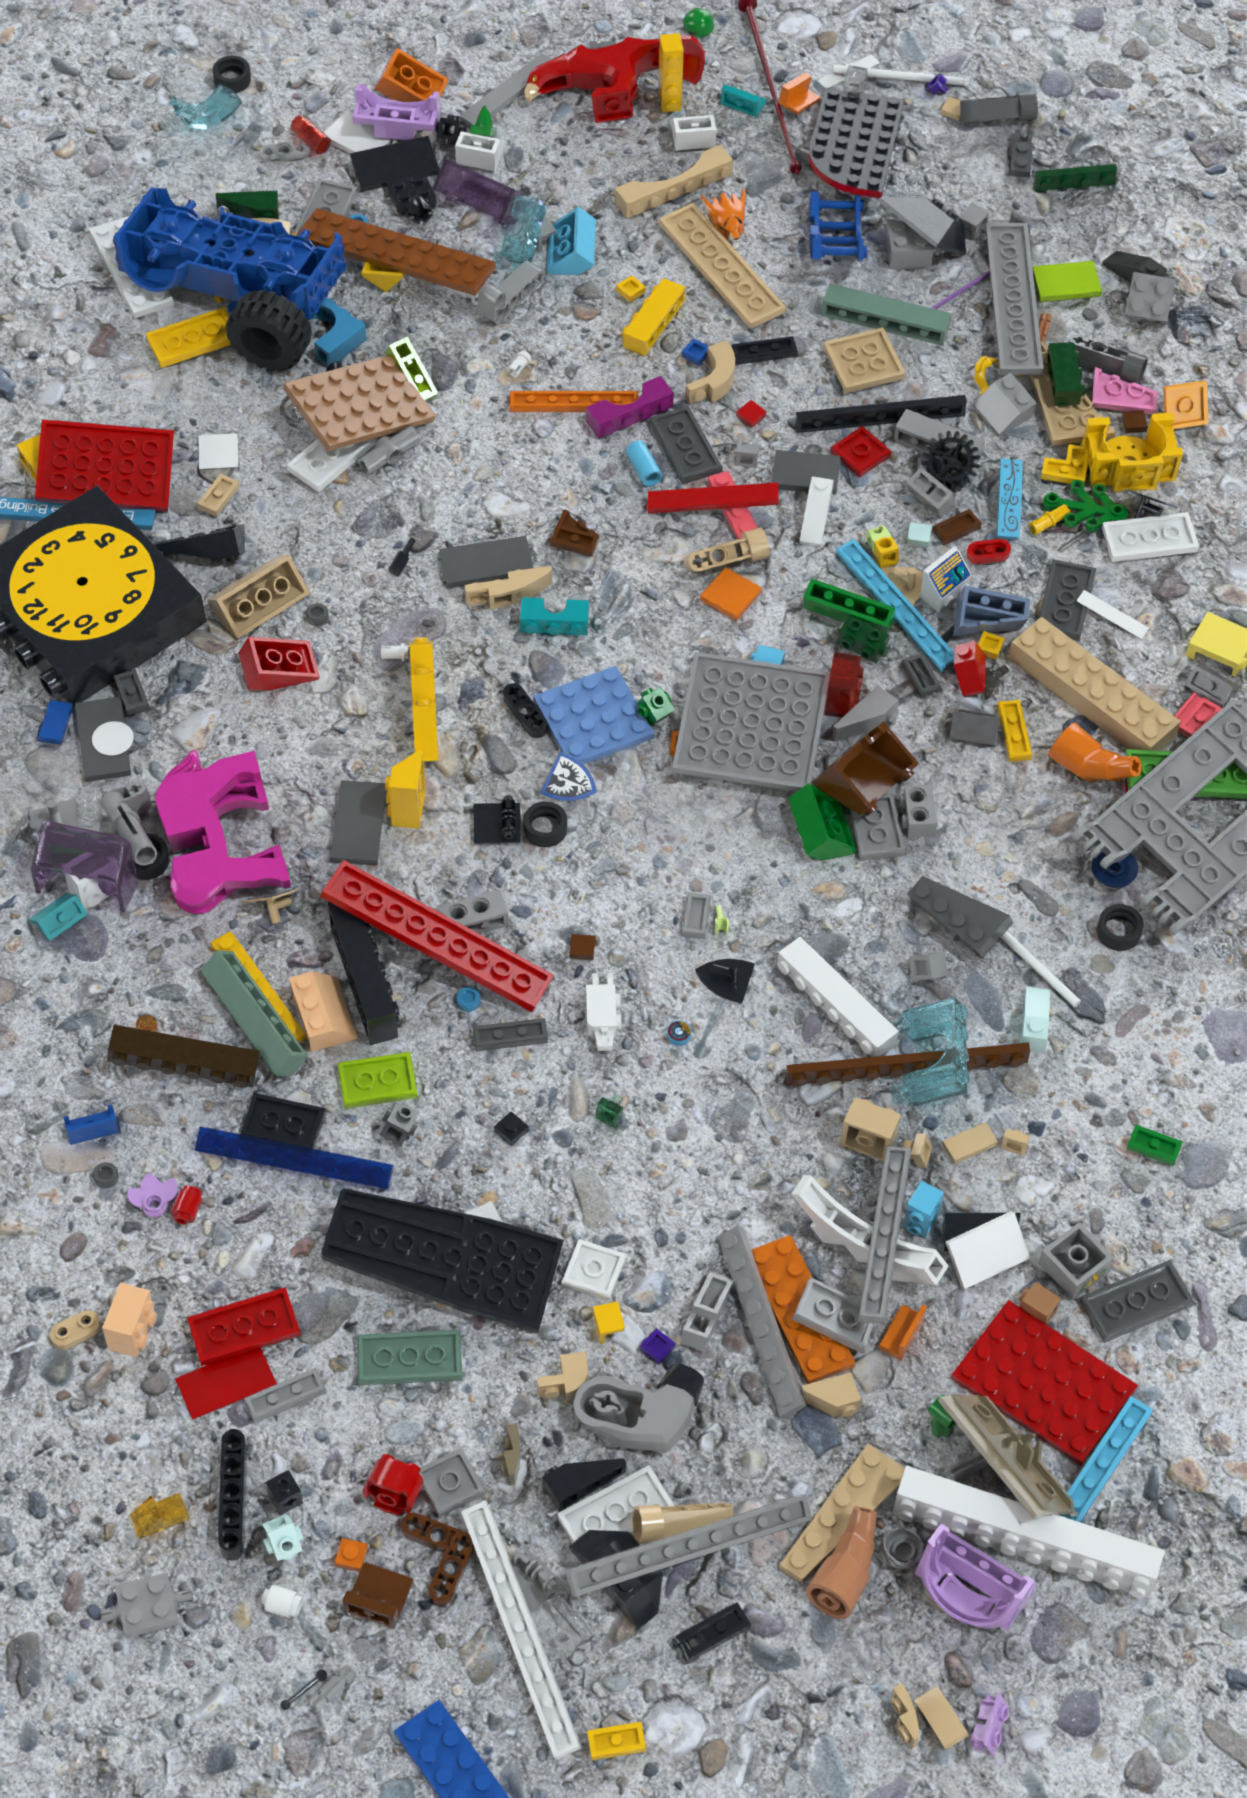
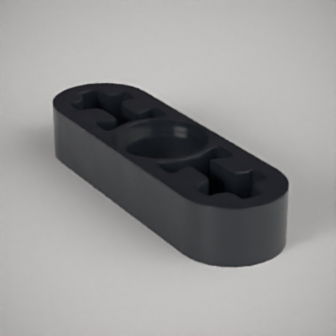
M516 683L506 685L503 689V700L526 732L533 738L545 736L547 733V720L522 686ZM523 707H528L532 710L528 714L519 712ZM533 719H534V723H535L538 727H533V721H532Z

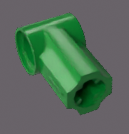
M944 1394L940 1395L928 1409V1412L932 1415L931 1432L937 1438H948L953 1433L956 1424L938 1402L941 1397L945 1396Z

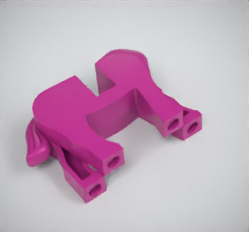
M191 750L179 764L167 773L156 792V805L171 851L174 852L201 844L205 845V850L173 858L170 885L176 904L188 913L205 914L213 910L239 888L256 889L264 886H276L283 889L291 888L280 844L247 858L229 857L223 829L219 820L221 815L235 809L269 810L255 751L219 759L211 766L202 770L199 754L197 751ZM245 780H251V781H252V782L239 783V782L245 781Z

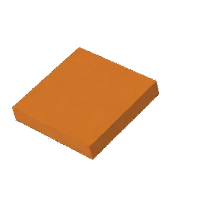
M725 567L700 595V601L737 621L762 593V587Z

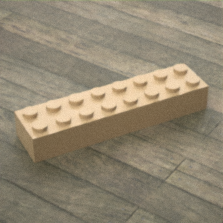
M1040 617L1012 641L1009 655L1010 660L1126 748L1162 751L1177 737L1181 722L1178 718L1043 617Z

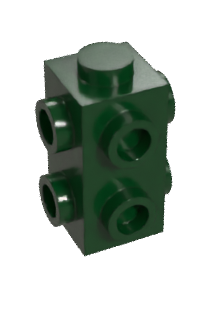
M852 615L839 629L838 644L844 649L859 654L866 660L877 663L890 650V645H888L889 634Z

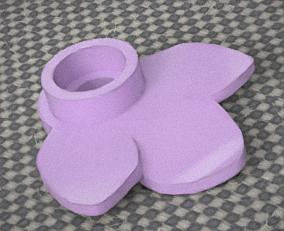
M147 1173L141 1182L140 1189H128V1199L133 1206L142 1208L147 1216L159 1217L166 1212L167 1204L177 1195L178 1186L176 1179L171 1178L161 1183L154 1175ZM154 1204L159 1205L157 1208H151Z

